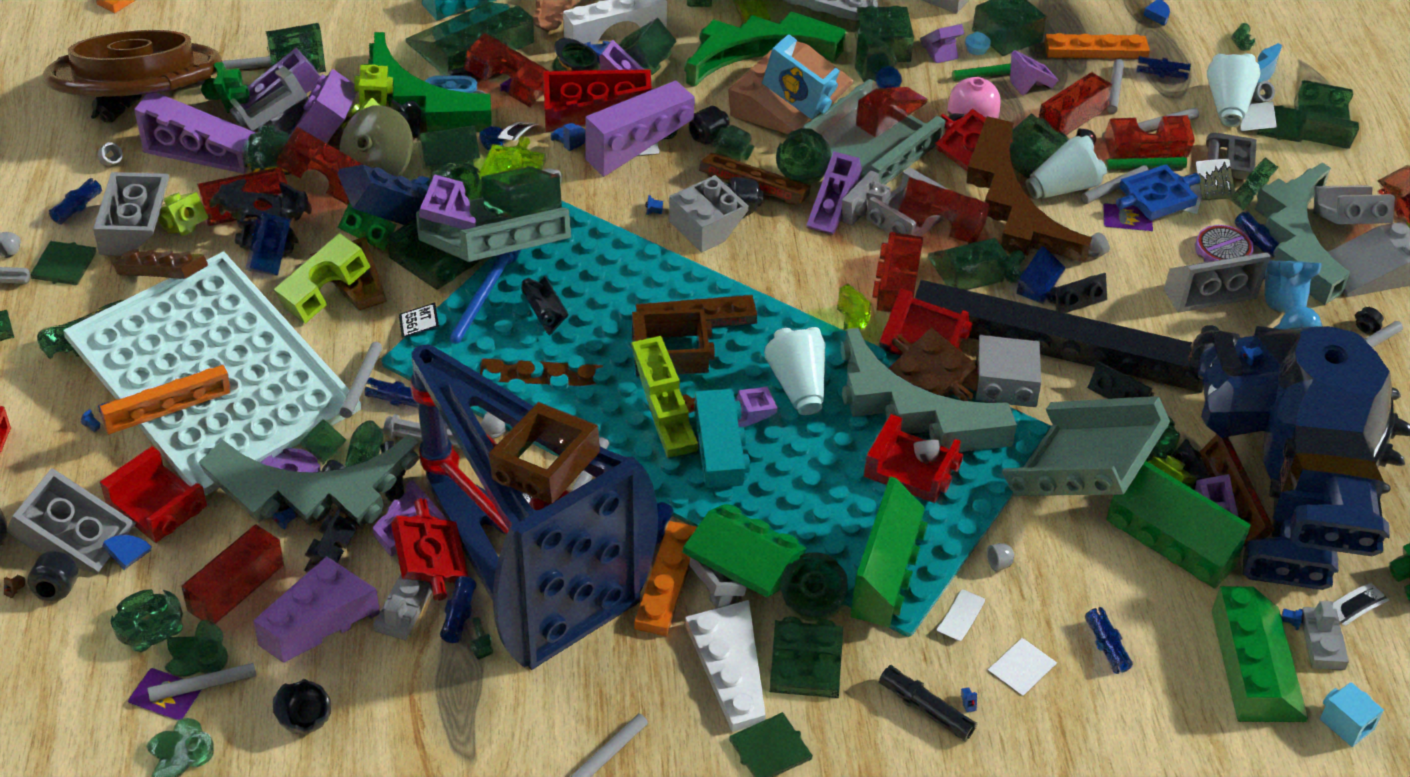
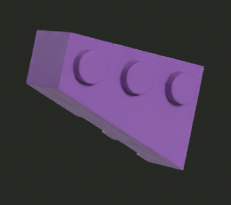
M333 68L327 76L322 74L315 83L314 89L308 97L309 99L303 106L305 111L289 136L288 141L316 158L344 121L357 93L354 92V83Z
M326 556L253 620L258 645L284 663L322 644L323 638L339 630L341 633H344L351 629V624L367 616L371 619L379 615L377 589Z

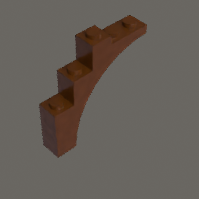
M987 116L968 165L966 183L973 184L979 188L989 189L985 198L983 216L990 217L996 221L1002 220L1007 222L1002 235L1001 249L1012 254L1028 256L1030 249L1034 248L1044 253H1053L1070 260L1086 262L1092 237L1070 230L1052 220L1034 205L1022 190L1014 174L1010 159V144L1014 123Z

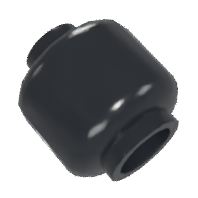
M712 105L694 113V119L689 122V132L695 141L709 145L726 137L730 119L725 111Z
M732 177L728 182L724 183L749 206L745 215L752 214L757 206L760 207L762 205L763 191L759 189L756 180Z
M48 551L40 555L28 574L27 583L30 590L38 598L46 601H60L67 597L78 578L79 569L76 562L67 554L58 551Z

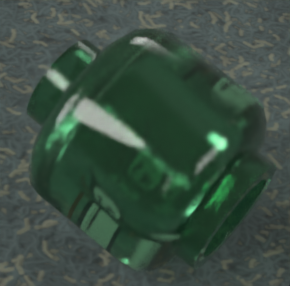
M729 125L726 129L721 127L713 143V147L716 148L715 154L739 162L742 159L748 161L755 146L750 144L752 135L735 125Z

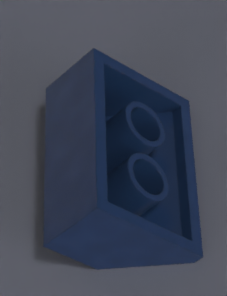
M357 165L339 169L337 174L353 209L418 230L416 212L420 211L429 185H420L411 182L404 176L397 177L388 174L378 167L371 168L366 165Z

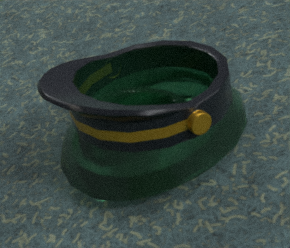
M561 38L555 42L554 49L557 56L551 65L553 71L599 69L597 54L591 47L571 38Z

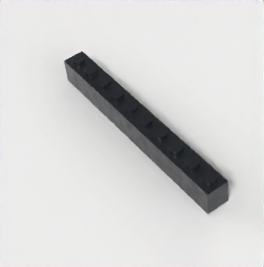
M920 280L915 295L916 299L959 314L962 313V310L969 312V322H972V328L968 338L979 340V335L1039 341L1040 355L1096 367L1099 361L1125 375L1203 392V379L1198 378L1197 372L1189 370V350L1192 342Z

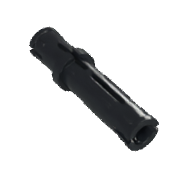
M889 665L881 674L879 684L897 694L908 707L912 705L964 742L974 733L977 722L931 693L920 680L914 681L893 665Z

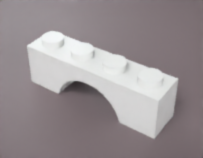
M606 0L563 11L564 37L575 39L583 44L591 42L592 45L598 43L601 35L610 26L622 21H631L638 24L643 33L667 27V1Z

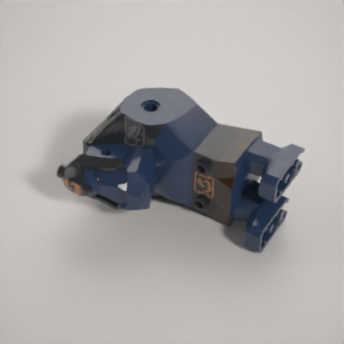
M1213 325L1204 326L1201 329V334L1197 335L1193 340L1189 350V370L1197 372L1198 378L1203 379L1205 404L1201 418L1205 425L1221 438L1264 431L1262 459L1271 479L1269 496L1274 498V514L1272 518L1275 529L1271 537L1276 538L1248 540L1243 554V574L1249 580L1319 590L1330 588L1333 586L1334 573L1339 571L1337 552L1372 557L1383 553V541L1385 538L1390 537L1389 523L1382 517L1380 499L1382 494L1390 492L1391 487L1384 482L1378 467H1385L1386 464L1395 466L1405 465L1404 457L1399 452L1393 450V444L1389 442L1390 439H1394L1395 435L1410 436V424L1398 418V414L1394 413L1393 400L1399 399L1401 394L1398 389L1392 387L1390 371L1378 353L1362 336L1348 330L1330 326H1298L1287 329L1257 326L1254 336L1241 338L1239 334L1220 331ZM1243 346L1250 349L1260 347L1264 352L1263 358L1255 360L1253 365L1249 366L1242 358L1241 348Z

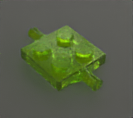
M521 136L516 146L505 147L493 144L476 178V185L479 188L495 190L493 195L518 190L519 195L522 196L531 195L538 176L546 163V155L528 150L527 148L531 141L526 136L525 139L524 136Z

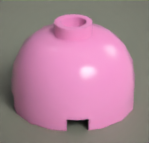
M981 77L966 78L959 81L951 90L947 111L952 114L960 113L966 115L973 108L986 118L989 116L998 119L1001 97L996 86L990 81Z

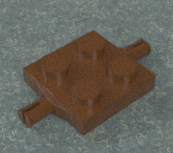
M930 328L913 344L908 342L901 334L896 336L897 339H893L892 344L903 352L902 356L888 368L894 374L912 385L944 397L954 394L961 401H968V399L971 401L973 393L963 387L962 383L965 377L976 368L974 362L933 328Z

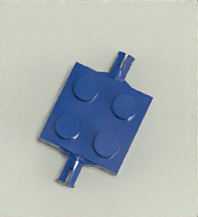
M1167 164L1121 179L1119 188L1127 196L1118 198L1116 205L1120 210L1136 206L1151 221L1195 206L1198 196L1190 189V186L1200 184L1201 178L1197 175L1198 173L1185 177L1173 172Z

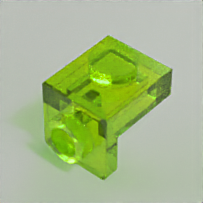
M850 284L839 288L837 310L845 316L843 330L846 331L852 328L864 329L869 324L871 302Z

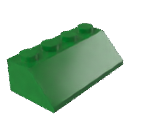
M1146 460L1126 492L1112 497L1106 520L1116 528L1123 530L1143 545L1150 547L1170 562L1180 566L1214 589L1236 567L1251 526Z
M889 477L856 574L850 616L889 628L893 616H900L905 596L900 594L902 589L907 591L909 589L913 571L908 569L910 565L916 566L920 552V546H916L917 540L924 541L928 522L923 521L925 510L923 505L894 477Z
M1220 586L1212 608V615L1237 721L1307 722L1308 716L1279 607L1253 586Z

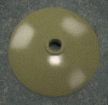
M381 105L364 108L351 118L343 131L339 150L342 167L366 165L371 168H381L388 174L397 177L401 176L411 159L413 150L412 132L408 122L398 111Z

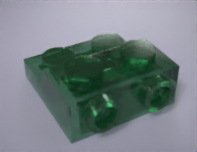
M319 23L266 31L270 68L297 48L318 73L326 72Z
M1031 113L1013 129V141L1010 144L1012 167L1027 179L1030 178V175L1063 146L1069 138L1064 133H1058L1052 129L1045 119H1039Z
M794 616L785 617L782 621L775 620L769 692L839 698L843 626H836L829 619L819 620L816 624L802 623L798 617Z

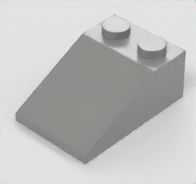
M1404 221L1377 226L1328 252L1335 261L1350 272L1343 292L1346 297L1410 286V228Z
M51 468L13 514L7 528V533L40 553L44 554L48 551L63 552L76 562L77 567L98 574L111 557L102 546L103 542L114 536L128 535L136 523Z

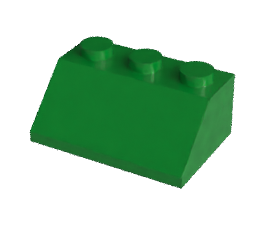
M724 504L708 511L684 545L681 553L767 598L794 583L807 547L799 544L795 537L785 533L779 534L770 529L769 524L759 519H750L742 515L739 508Z

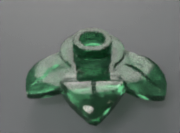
M202 619L197 625L195 637H169L167 639V646L173 659L166 664L165 670L172 675L185 677L198 672L208 674L223 669L228 662V653L222 645L224 637L222 630L211 621Z
M191 718L179 719L175 724L174 731L160 732L152 737L146 745L150 754L160 759L152 773V777H179L189 766H203L210 761L214 754L213 739L208 733L202 732V726L197 720Z

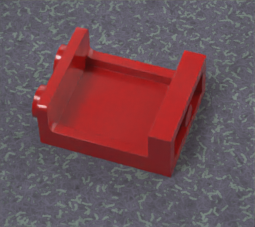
M901 288L879 340L880 348L902 356L903 352L892 344L893 339H897V335L901 334L902 337L913 344L930 328H933L958 349L962 338L967 340L972 328V322H969V312L962 310V313L959 314L913 298L911 291Z
M890 414L866 456L864 477L887 485L889 477L897 478L912 495L935 503L941 492H947L952 479L951 472H957L963 460V454L959 453L961 441L955 439L950 449L940 446V456L933 463L924 464L916 458L914 443L926 440L902 432L903 418Z
M153 446L100 481L105 503L136 523L135 527L155 543L173 533L176 528L191 517L198 515L202 509L207 507L203 486L195 483L190 487V485L163 465L161 453Z

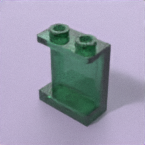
M1303 80L1294 98L1298 139L1350 149L1359 131V122L1351 121L1349 103L1353 97V90Z
M417 218L387 236L389 258L436 290L452 282L457 276L479 262V260L465 261L420 241Z

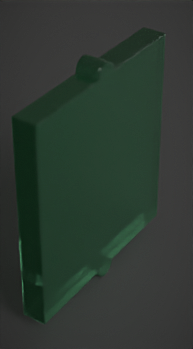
M1283 105L1274 106L1277 127L1257 129V135L1301 142L1304 110L1286 108Z
M50 241L31 272V279L51 281L52 284L58 282L78 285L97 252L96 247L77 245L75 242Z
M783 712L729 736V741L740 756V763L747 766L753 777H775L812 760L813 757L801 739V732L794 729Z

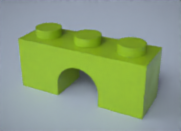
M339 233L274 288V291L283 307L306 324L327 306L320 292L324 284L333 280H341L350 286L370 268V265L362 249Z

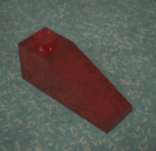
M909 87L876 88L858 100L856 126L876 138L925 105L928 99Z

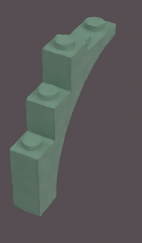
M1322 162L1312 169H1307L1303 175L1295 180L1291 179L1288 183L1278 178L1269 185L1265 184L1257 194L1258 201L1255 210L1268 218L1265 223L1266 230L1263 239L1276 247L1273 253L1275 256L1274 261L1322 263L1318 275L1311 278L1309 295L1326 305L1343 294L1350 272L1335 261L1320 245L1311 229L1307 216V205L1314 197L1315 186H1325L1331 169Z
M859 328L846 330L845 342H841V355L843 360L848 361L847 386L842 388V397L844 404H849L852 417L885 413L886 420H888L890 414L903 418L902 432L908 434L929 432L931 440H939V445L950 449L955 439L960 440L959 452L1010 447L1013 445L1017 424L1008 402L978 403L960 401L936 395L914 386L894 374L876 358L866 345Z
M408 434L389 450L366 462L340 470L315 473L288 471L264 465L243 455L222 440L199 461V464L204 473L257 523L275 514L280 507L279 503L283 501L310 526L315 520L320 521L326 517L331 510V505L334 503L338 508L342 506L341 511L348 517L353 518L356 521V525L362 528L366 523H373L381 515L384 504L379 493L381 491L383 493L387 492L395 484L396 477L404 469L409 470L417 463L420 447L419 442Z

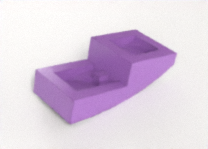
M768 387L738 390L735 401H740L742 413L741 419L738 420L739 427L749 426L777 413V406Z

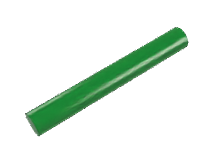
M1011 63L952 71L953 81H958L971 77L1010 74Z
M1186 157L1105 160L1107 170L1136 169L1143 165L1147 166L1148 169H1153L1166 164L1170 168L1187 167Z

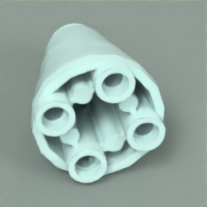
M1217 54L1208 66V82L1219 119H1221V123L1225 126H1238L1245 118L1260 77L1259 64L1255 61L1256 58L1252 54Z
M1085 135L1069 139L1030 175V178L1025 183L1028 192L1034 199H1043L1093 188L1102 183L1103 176L1107 174V168L1101 159L1098 160L1094 153V145L1090 137Z
M817 327L792 331L790 328L779 329L774 333L775 338L765 346V358L794 408L798 410V413L801 415L815 414L822 409L824 399L825 342L821 331Z

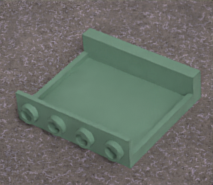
M869 79L862 85L857 86L845 97L840 98L824 114L821 113L803 126L801 130V148L828 164L833 151L860 158L862 167L860 179H863L871 170L879 173V183L886 185L935 147V143L944 134L946 120L936 116L928 123L920 121L871 94L873 80Z
M518 190L469 200L471 205L470 214L471 217H475L476 223L474 228L465 230L419 218L420 211L416 212L420 241L468 262L571 238L569 209L562 207L540 213H532L520 208Z
M1159 396L1050 402L1046 412L1052 422V427L1023 468H1004L1002 473L1014 496L1124 494L1167 428L1170 420Z

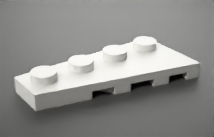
M749 600L685 617L687 631L731 731L736 732L764 724L766 714Z

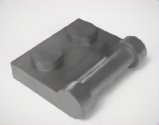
M1210 133L1206 138L1208 160L1219 159V148H1227L1226 159L1230 160L1232 177L1238 180L1253 181L1257 139L1222 133Z

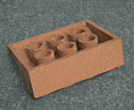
M796 42L792 57L820 78L824 79L832 70L837 68L809 45ZM771 50L728 89L730 116L798 137L801 135L803 126L812 119L762 84ZM841 70L836 80L838 87L830 97L832 103L853 84V80Z

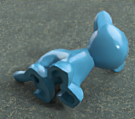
M1269 260L1263 278L1265 279V300L1271 309L1276 312L1285 313L1280 319V323L1274 328L1287 329L1298 326H1322L1320 316L1313 309L1307 307L1311 278L1318 275L1322 263Z

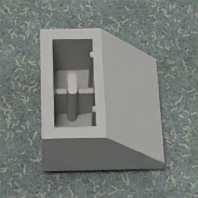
M714 175L669 196V222L702 253L725 242L747 213L749 206Z

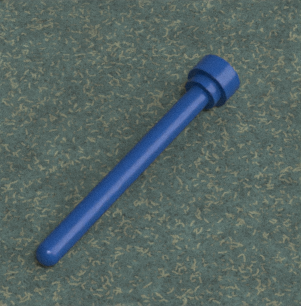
M521 250L496 255L494 264L451 333L450 341L452 343L458 344L461 342L506 265L517 260Z

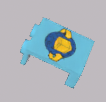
M788 34L773 47L762 84L813 120L820 112L824 114L831 106L832 100L830 97L838 87L836 80L840 70L835 68L824 79L820 78L792 57L797 40Z

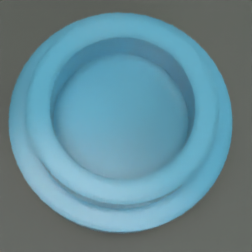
M981 32L970 34L965 40L967 51L973 55L985 54L991 44L990 38Z

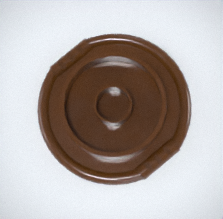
M169 30L124 31L91 37L71 45L68 48V55L58 57L56 61L45 68L43 80L49 88L55 91L79 96L107 97L138 95L159 91L169 92L209 79L211 75L217 72L214 63L222 62V57L218 51L211 47L191 43L190 36L181 32Z

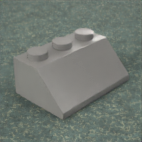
M111 172L93 228L99 255L122 256L123 253L140 247L153 235L168 185L169 174Z
M1268 253L1251 254L1169 268L1164 291L1178 313L1257 299L1270 255Z

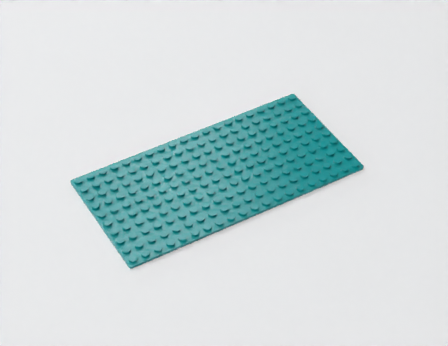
M555 199L541 212L562 207L569 209L571 238L521 249L517 260L506 265L460 343H452L450 335L494 264L496 256H492L436 308L439 327L405 337L382 358V366L409 381L414 373L412 351L417 346L427 344L436 347L479 374L482 358L501 359L506 365L516 364L519 360L531 361L535 365V370L531 373L532 378L540 377L543 374L544 367L541 362L568 363V368L573 372H577L580 366L586 364L603 365V368L595 369L596 373L593 376V381L596 384L586 386H568V377L565 374L551 376L550 385L528 384L521 379L498 382L501 379V372L491 373L487 368L483 370L482 374L533 406L540 402L598 425L599 437L609 441L606 450L625 457L633 456L644 467L653 484L657 508L689 525L698 527L708 511L728 504L739 508L741 514L750 519H759L769 524L770 529L779 534L785 533L795 537L799 544L807 547L795 580L852 608L856 574L887 486L864 477L866 456L887 420L885 413L852 417L849 404L845 405L843 402L842 388L847 386L848 361L842 359L841 342H845L846 331L569 203ZM544 276L547 277L569 314L550 336L539 322L538 317L526 299V295L521 291L522 281L526 278L540 282ZM753 295L757 311V324L712 327V339H708V342H714L715 360L709 361V373L677 374L680 380L679 389L682 396L687 394L691 398H695V391L733 389L734 399H737L738 390L768 387L777 406V413L744 427L746 444L742 446L743 454L749 455L750 472L745 473L743 486L705 488L694 411L689 413L688 420L698 442V451L670 458L666 456L640 376H636L632 350V312L636 311V304ZM817 327L820 329L825 342L824 399L822 409L819 412L811 415H801L794 408L767 362L764 351L765 346L775 338L774 333L779 329L790 328L792 331ZM696 336L662 337L667 350L698 349ZM864 340L876 358L887 368L901 357ZM962 385L968 391L973 393V398L971 399V401L968 399L969 402L989 403L977 401L976 391ZM954 394L948 396V398L960 400ZM479 406L470 407L473 413L481 418H484L487 411ZM1010 407L1017 424L1012 446L959 452L963 454V460L959 470L951 472L952 479L946 493L941 492L935 503L914 496L925 508L923 521L928 522L924 541L917 540L916 546H920L919 557L916 566H909L908 570L913 571L908 591L903 589L900 595L905 596L900 616H893L890 629L907 637L915 633L1013 496V491L1010 489L1002 470L1004 468H1023L1052 427L1051 425ZM505 423V430L510 432L513 427ZM929 432L916 435L914 433L910 434L924 440H931ZM534 441V442L532 443V444H534L535 446H537V447H539V448H541V449H543V450H545V451H547V452H549V453H551V454H553V455L559 457L558 454H556V453H554L553 451L549 450L548 448H546L545 446L541 445L540 443H538V442H536V441Z

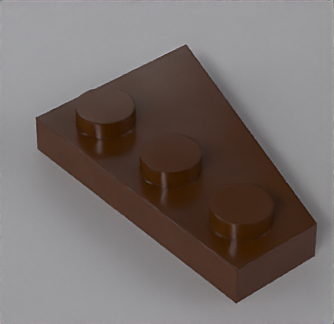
M366 236L352 242L362 249L370 268L350 286L341 280L331 281L358 311L387 302Z

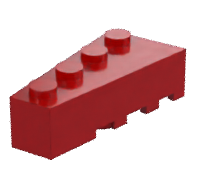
M651 69L544 71L545 133L555 131L569 123L579 126L585 125L586 116L651 91Z

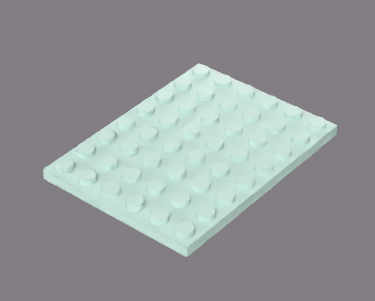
M225 252L207 259V267L186 279L169 278L64 330L66 340L115 399H122L145 389H151L172 382L175 379L202 372L208 368L220 365L225 366L229 377V394L138 424L139 428L182 480L190 485V487L195 483L202 485L205 496L220 487L204 473L199 461L222 440L243 455L258 462L263 461L270 455L274 458L283 453V449L293 448L344 420L345 418L339 412L349 392V388ZM359 400L352 415L361 410V402Z

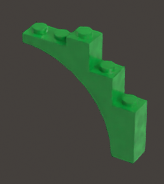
M792 11L784 20L781 19L779 23L752 15L740 28L713 19L707 27L701 30L699 35L701 44L696 53L689 57L685 63L686 84L695 87L706 76L724 66L754 57H763L788 34L798 42L809 45L829 62L834 63L844 51L846 29Z
M374 32V43H369L370 59H368V64L362 65L388 66V77H393V93H387L389 107H391L392 100L401 105L408 101L416 102L421 108V123H426L427 134L492 132L491 94L448 90L413 76L392 57L386 45L385 32Z

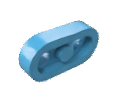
M432 76L425 80L429 84L448 90L473 93L477 90V81L470 76Z

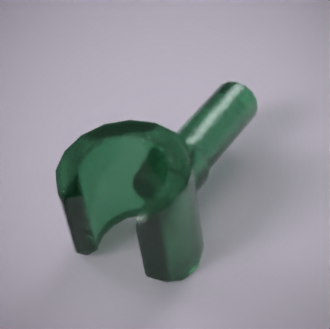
M475 617L472 622L477 638L470 641V646L477 660L493 654L494 651L491 646V636L484 632L481 619Z

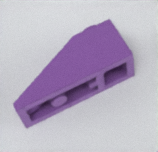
M295 48L248 86L249 102L240 105L246 110L284 86L275 71L283 66L294 74L306 94L314 89V85L320 75L306 57Z
M833 151L808 219L807 228L834 235L843 217L842 199L859 182L862 173L860 158Z

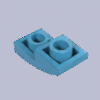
M1277 43L1269 48H1265L1259 54L1257 63L1260 68V77L1258 83L1268 81L1273 75L1282 48L1281 44Z

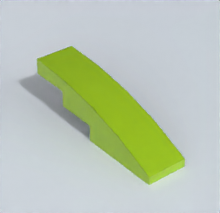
M658 336L632 342V350L643 389L667 458L697 452L698 442L688 420L689 411L679 389L680 380L662 337Z

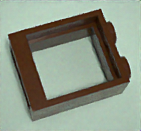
M704 309L632 312V342L658 336H696L698 349L667 350L677 374L709 373V361L715 360L714 342H708V339H712L711 321L705 320ZM634 357L636 376H640Z
M538 402L489 452L492 480L526 493L532 498H538L553 504L600 452L598 425ZM537 438L565 449L548 469L519 458Z

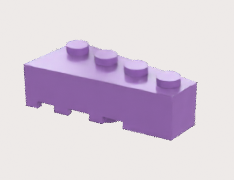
M673 81L586 116L585 160L605 177L693 120L695 97L680 83Z
M146 93L134 109L144 153L243 174L247 172L259 154L255 132L159 93Z

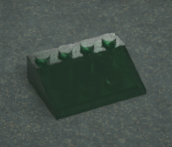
M489 2L407 37L406 43L444 76H449V71L452 69L471 66V63L474 61L480 63L501 58L534 43L533 17L519 5Z

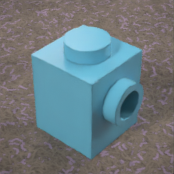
M1350 682L1340 691L1337 688L1333 689L1323 700L1325 708L1320 720L1353 747L1375 730L1384 709L1374 702L1367 693L1361 691Z

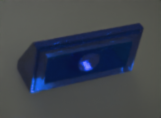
M265 212L258 214L245 270L278 275L291 219Z
M1041 246L1021 275L1016 294L1043 304L1047 299V292L1055 287L1065 272L1066 267L1045 247Z

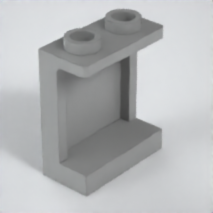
M285 66L275 71L284 86L246 110L234 98L230 100L233 108L229 111L241 127L247 126L251 131H254L307 97L294 74Z
M909 167L903 172L901 186L891 192L890 198L885 202L875 197H871L868 200L866 220L906 244L911 245L951 213L954 192Z
M1369 185L1315 186L1313 214L1336 224L1393 223L1395 196L1391 194L1372 195L1373 187Z
M979 335L975 366L978 367L976 400L989 403L1008 402L1009 405L1036 407L1041 387L1040 342Z

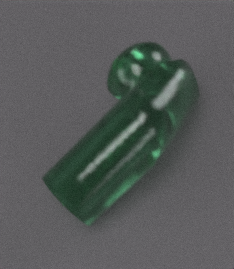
M1241 23L1231 36L1232 41L1241 51H1249L1255 45V38L1250 40L1252 36L1249 34L1251 28L1247 23Z
M1014 250L1000 265L1005 279L1013 284L1019 283L1025 276V270H1019L1020 264L1025 260V255L1020 250Z

